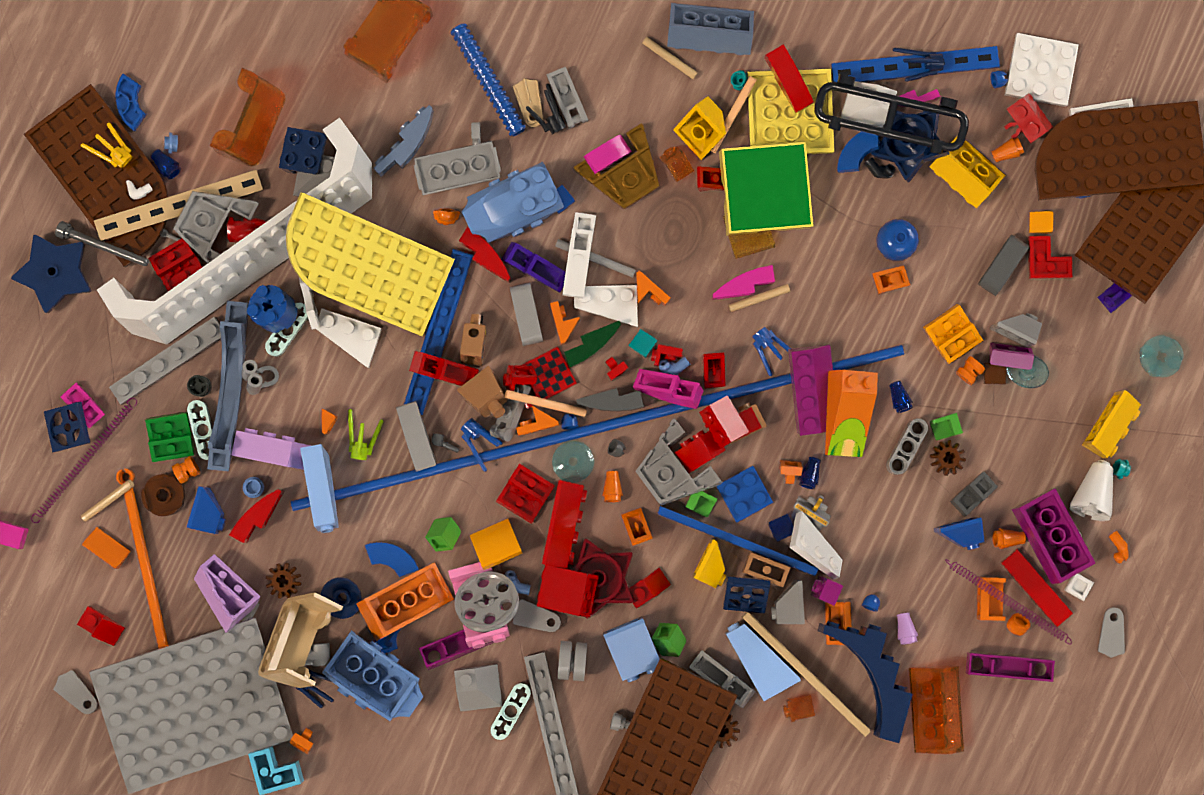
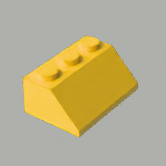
M966 140L958 150L949 151V155L937 158L929 166L937 176L944 179L953 190L962 195L966 202L975 208L992 193L1006 176Z
M1126 390L1115 392L1082 446L1103 459L1109 456L1112 457L1118 449L1116 444L1120 438L1124 439L1129 431L1127 427L1131 420L1134 422L1139 416L1140 410L1138 409L1141 404Z

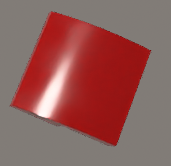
M183 238L148 258L167 291H170L203 267L192 247Z
M519 464L496 502L532 524L555 485Z

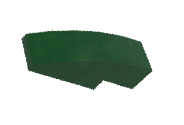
M620 321L580 336L583 344L564 352L570 369L584 363L605 347L620 328Z

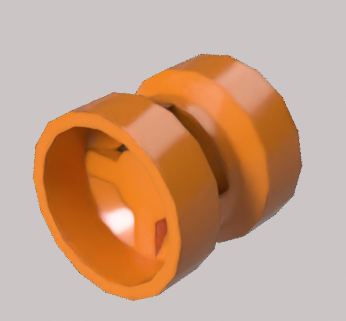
M969 356L965 361V365L960 367L956 374L972 386L976 381V377L985 371V367Z
M192 456L185 458L182 463L172 465V470L181 484L187 482L190 477H196L201 474Z

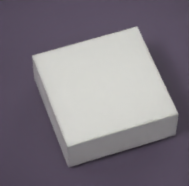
M1076 574L1070 578L1064 591L1084 601L1094 582L1080 574Z

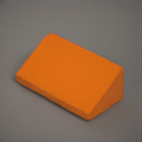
M98 527L82 543L84 547L115 569H119L131 553L129 549Z
M825 602L826 623L830 621L840 624L839 629L846 630L847 626L852 628L851 602H836L835 606ZM826 635V645H844L833 637Z

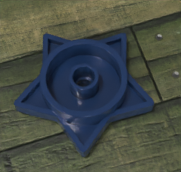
M896 111L892 130L940 140L937 136L939 114L927 111L918 114H906ZM884 137L879 142L880 149L871 152L875 158L894 162L907 182L913 179L925 162L949 155V151L943 150L942 155L929 152L930 147Z
M33 235L30 260L11 277L12 280L35 291L45 313H50L67 295L90 293L92 291L81 271L85 247L83 242L56 246L38 235ZM53 268H55V270H56L55 274H54V275H50L51 270H52Z

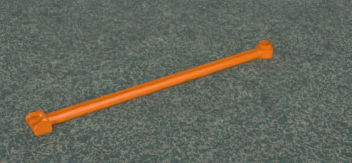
M124 468V471L123 469L119 470L116 474L118 483L122 485L126 482L123 479L125 473L130 475L129 480L133 482L135 476L132 470ZM132 487L124 493L159 649L165 647L168 644L135 493Z

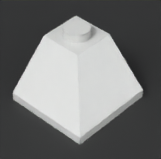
M857 81L854 83L855 87L895 96L897 94V91L877 84ZM847 93L840 118L883 127L890 103Z

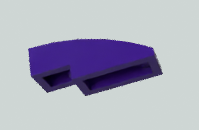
M515 242L510 243L501 259L502 261L559 293L564 287L565 271Z

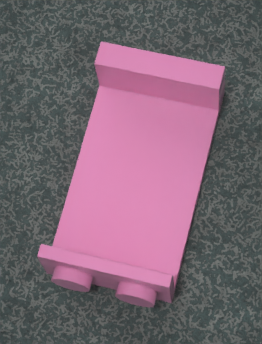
M478 562L448 571L455 595L459 587L468 578L482 572H493L492 567L483 570L481 563ZM482 580L478 586L481 588L486 587L489 581ZM464 594L462 600H470L473 597V594ZM485 599V605L489 604V599ZM469 611V612H467L466 615H465V618H466V619H472V618H474L475 615H476V612H474V611ZM488 616L485 619L484 623H493L495 621V617ZM463 624L466 635L465 640L469 648H481L485 646V643L491 641L494 643L506 640V637L510 636L507 624L500 629L490 632L473 631Z

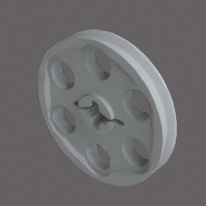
M492 571L478 573L468 578L459 587L455 596V610L460 621L467 628L477 632H490L504 627L513 619L519 606V596L514 583L507 576ZM482 580L489 581L486 587L481 588L478 586ZM503 584L509 586L505 592L498 591L499 586ZM472 593L473 597L470 600H462L464 594ZM485 599H489V601H488L489 604H487V605L484 604V603H485ZM506 602L512 604L509 610H501L502 604ZM469 611L476 612L475 617L472 619H466L465 615ZM488 616L495 617V621L493 623H484L485 619Z

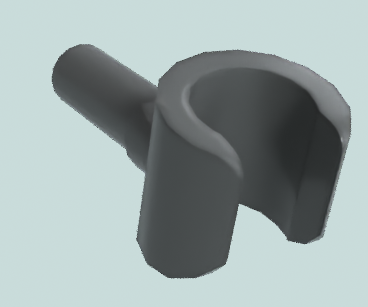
M432 435L431 442L433 445L448 448L458 453L460 448L443 442L444 435Z

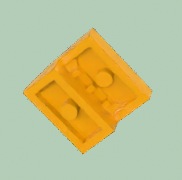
M956 304L923 327L948 364L984 341L959 304Z
M508 518L470 535L483 570L523 554Z

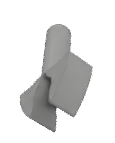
M480 122L471 124L472 145L481 143Z

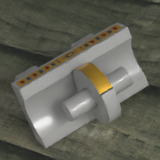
M820 495L817 500L809 496L807 501L798 496L791 517L795 519L796 513L803 511L805 515L812 518L811 522L820 531L823 526L827 527L831 515L825 512L828 506L822 503L823 496Z

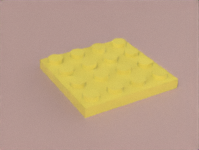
M831 69L799 70L814 103L795 113L776 82L772 71L747 72L748 78L751 76L757 80L748 95L750 147L806 142L807 154L834 153V130L828 128L829 124L821 122L814 112L819 89L824 84L832 82ZM832 90L826 93L822 109L824 114L833 116Z

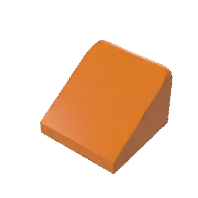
M323 408L322 433L328 435L338 416Z

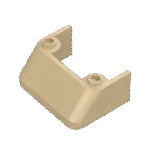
M315 592L288 598L282 605L258 670L259 676L297 688L315 686L316 682L310 679L309 669L304 667L317 630L328 626L331 621V612L341 611L343 606Z

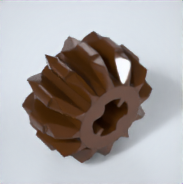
M947 440L946 446L943 441H940V449L936 446L932 448L937 454L929 455V458H935L936 460L930 465H938L937 473H940L943 469L944 476H948L949 470L955 475L957 474L955 467L960 470L963 469L959 461H966V458H960V454L965 453L964 449L957 451L959 443H955L952 447L951 440ZM946 452L947 455L951 454L952 458L949 459V464L948 461L944 462L943 458L946 457Z
M280 563L276 564L277 571L274 568L269 569L273 576H266L267 580H272V583L267 584L266 588L274 587L270 593L271 595L279 591V599L283 597L284 593L287 598H290V590L295 594L298 593L294 585H302V582L296 581V578H300L301 574H293L297 567L294 566L289 571V563H285L284 568H282ZM283 575H285V579L288 580V583L284 584V586H282V582L279 581V578H282Z
M732 714L728 715L724 724L725 729L728 728V730L723 732V735H719L716 743L719 741V748H723V742L725 741L728 747L732 746L729 741L730 738L734 741L738 740L733 733H740V729L733 727L739 723L737 720L730 723L733 718Z

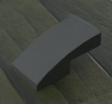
M983 471L950 502L965 517L998 486Z

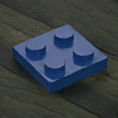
M754 466L716 486L736 523L773 503Z

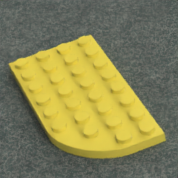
M302 192L298 197L286 229V246L290 262L299 278L310 289L419 336H423L455 259Z

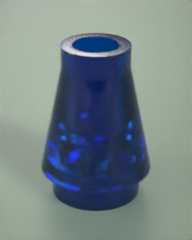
M160 149L155 150L151 154V159L164 178L171 180L180 173L179 163Z
M901 381L891 383L889 387L893 409H896L897 413H903L912 409L913 401Z
M809 457L802 471V476L798 478L800 486L807 489H815L816 485H819L820 459Z

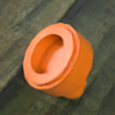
M1015 613L1010 617L1006 626L1011 633L1022 636L1030 628V621L1026 616Z

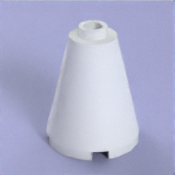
M1098 460V462H1094L1073 497L1070 503V510L1082 517H1085V514L1092 516L1091 520L1109 521L1112 516L1113 467L1107 461Z

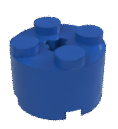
M273 285L259 286L250 298L247 308V314L256 324L272 333H279L281 330L291 327L296 320L298 311L294 298Z

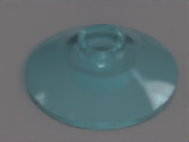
M1034 356L1031 370L1007 367L1010 379L1024 388L1041 387L1049 377L1047 365L1037 356Z
M568 441L561 444L555 450L552 466L560 479L566 482L577 483L583 481L591 474L594 467V457L591 450L585 444L579 441ZM570 458L577 459L575 466L569 464Z

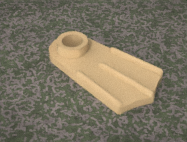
M524 78L513 86V90L525 123L529 127H538L540 124L536 120H530L531 114L526 110V106H529L543 120L539 84L537 80Z

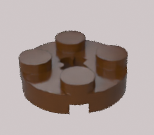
M159 474L147 481L142 490L141 498L144 507L152 514L170 516L183 507L185 490L176 477ZM162 489L169 493L164 502L158 498Z

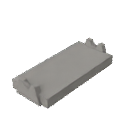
M492 141L414 158L415 165H413L419 190H422V195L499 179V172H501L496 147H493Z

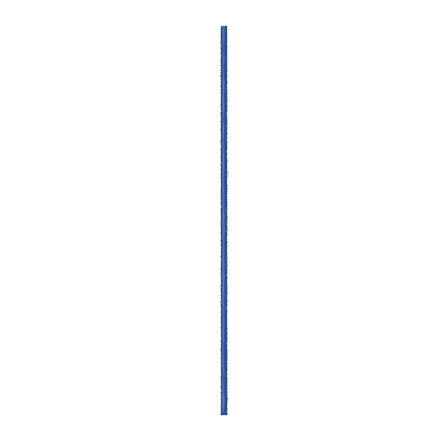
M902 345L832 362L833 370H847L904 355V349ZM791 373L703 395L698 408L711 405L727 395L729 399H734L792 384ZM672 403L478 454L484 463L694 408ZM469 455L438 463L436 466L417 472L416 470H411L334 490L335 501L479 463L474 455ZM309 497L291 501L292 510L297 511L311 507Z

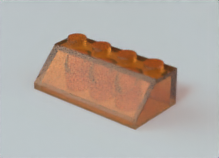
M959 666L909 668L910 690L913 694L911 706L914 753L954 754L964 752Z

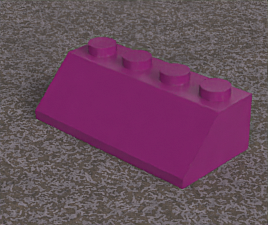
M830 344L788 349L797 433L802 436L826 432L828 371L833 370Z
M1055 488L1012 509L1051 584L1062 583L1096 564Z

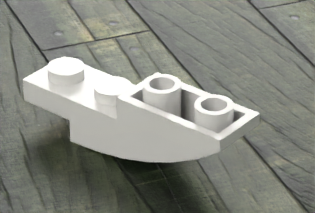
M575 212L563 296L584 298L596 215Z

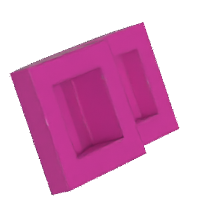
M935 89L918 97L915 90L900 95V97L932 103L940 98V94Z
M620 134L592 150L584 158L594 174L629 155L632 151Z
M77 382L60 396L67 405L82 402L88 428H91L105 415L102 409Z

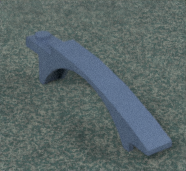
M227 301L225 322L220 321L222 343L221 381L216 417L208 442L209 457L207 469L229 471L243 382L241 373L243 363L245 362L247 346L245 342L249 303Z

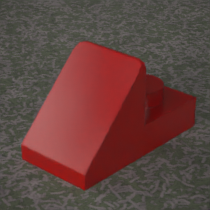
M697 167V188L700 192L708 190L724 191L720 168Z
M657 568L629 588L634 599L633 605L636 609L671 585L660 568Z
M87 606L77 623L78 626L90 632L93 638L115 646L125 629L124 626L91 606Z

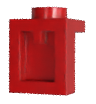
M658 344L657 349L653 348L651 361H655L654 366L656 367L659 365L660 355H664L666 360L676 361L677 358L682 357L683 349Z
M508 365L507 373L503 375V385L510 391H514L516 384L536 385L537 375L533 366Z

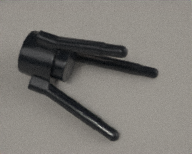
M547 83V90H544V94L553 114L546 119L547 123L529 106H526V110L543 127L545 132L550 130L553 135L565 128L566 125L559 112L550 84Z

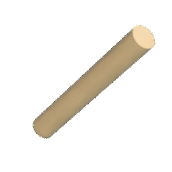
M646 37L642 44L690 78L694 79L698 72L650 38Z
M786 284L728 304L730 312L790 292V288Z
M131 480L126 481L83 513L81 518L87 522L134 487V483Z

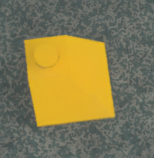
M709 96L697 103L673 129L700 160L726 135L722 110Z
M710 539L692 577L716 588L717 585L722 586L726 574H724L725 567L718 543Z

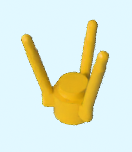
M107 123V126L122 148L119 146L114 148L99 134H96L95 137L111 151L110 156L112 158L84 143L81 144V147L111 163L115 168L118 166L120 168L125 167L133 157L130 154L131 150L125 145L111 123Z

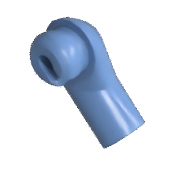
M685 356L676 363L663 359L659 362V369L662 373L678 375L691 364Z
M509 570L505 572L504 575L514 583L518 593L529 595L531 585L520 583L514 571Z

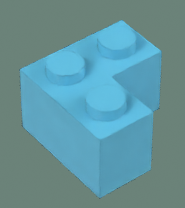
M273 746L248 754L259 795L299 785L304 781L299 760L278 766Z

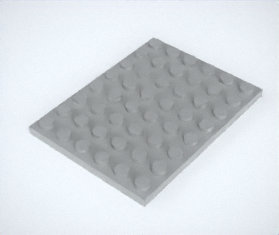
M256 617L237 623L227 633L221 628L89 671L128 794L247 755L250 752L291 740L293 734L277 683L265 679L258 674L266 649Z

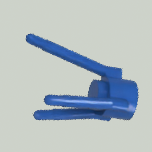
M764 327L752 336L755 340L753 345L757 349L768 375L772 376V371L761 346L764 349L769 347L780 360L783 357L772 343L774 341L777 342L787 352L791 348L780 340L772 330L768 331Z
M471 418L461 428L464 432L462 438L467 442L482 470L486 472L487 468L470 439L476 440L482 435L496 447L502 445V441L491 436L489 431Z

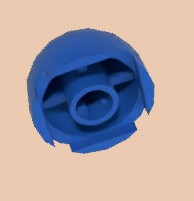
M893 219L886 222L879 229L876 237L877 248L886 259L903 261L911 257L916 251L919 243L918 232L910 222L902 219Z

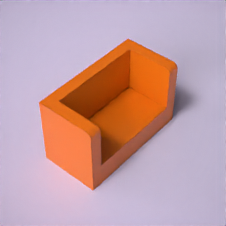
M980 577L977 584L978 620L1005 621L1003 601L1000 602L1001 598L997 600L1001 592L994 598V595L991 596L992 591L989 594L988 591L991 587H995L1003 593V582H1006V578ZM983 579L981 587L978 588V585L980 584V582H982ZM985 581H986L987 584H986L985 588L982 590L981 588H982V586L985 584Z

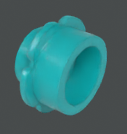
M743 70L736 71L731 76V84L735 90L740 91L743 89L748 80V75Z
M1117 459L1112 466L1113 475L1117 476L1118 479H1122L1123 476L1127 477L1131 471L1128 460Z

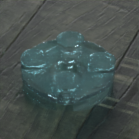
M1163 335L1150 338L1139 351L1140 363L1143 369L1152 377L1164 378L1175 374L1179 370L1184 357L1181 345L1176 340ZM1158 351L1166 353L1165 362L1162 363L1161 360H1157Z

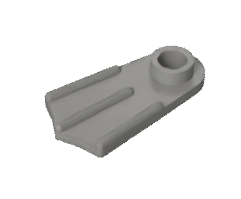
M521 599L517 612L513 617V624L555 632L559 629L561 620L557 614ZM550 618L555 620V625L552 627L547 623Z
M1111 607L1104 613L1098 645V652L1110 658L1125 653L1124 615L1116 607ZM1112 613H1116L1117 617L1115 620L1110 619Z
M73 670L58 676L54 691L84 714H91L96 711L98 707L97 699ZM88 700L92 703L90 708H87L85 706V703Z

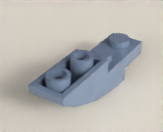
M430 105L427 108L422 107L419 109L413 121H407L401 126L399 135L403 141L396 142L390 148L391 152L386 157L383 155L375 162L374 170L380 177L396 163L403 169L418 152L432 123L434 111Z

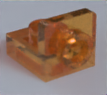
M677 146L666 149L663 155L660 156L661 161L665 163L676 182L694 171L683 150Z
M811 695L786 699V705H783L785 718H789L791 722L815 716Z

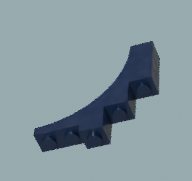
M827 621L826 625L819 623L817 631L831 636L844 644L857 656L867 671L876 700V722L873 735L899 743L913 694L906 691L907 687L894 685L900 664L893 661L894 657L882 654L887 633L881 632V627L869 624L868 628L861 626L859 632L858 629L848 626L846 630L839 629L840 624Z

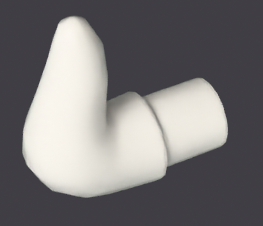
M126 181L129 196L133 199H141L153 191L149 183L136 189L131 181Z

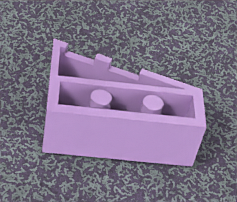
M245 428L244 432L236 430L232 456L304 470L300 448L311 445L294 442L295 438L282 435V439H277L276 434L264 432L262 436L257 435L258 430Z
M215 554L199 567L194 577L195 582L225 633L255 608L261 597Z

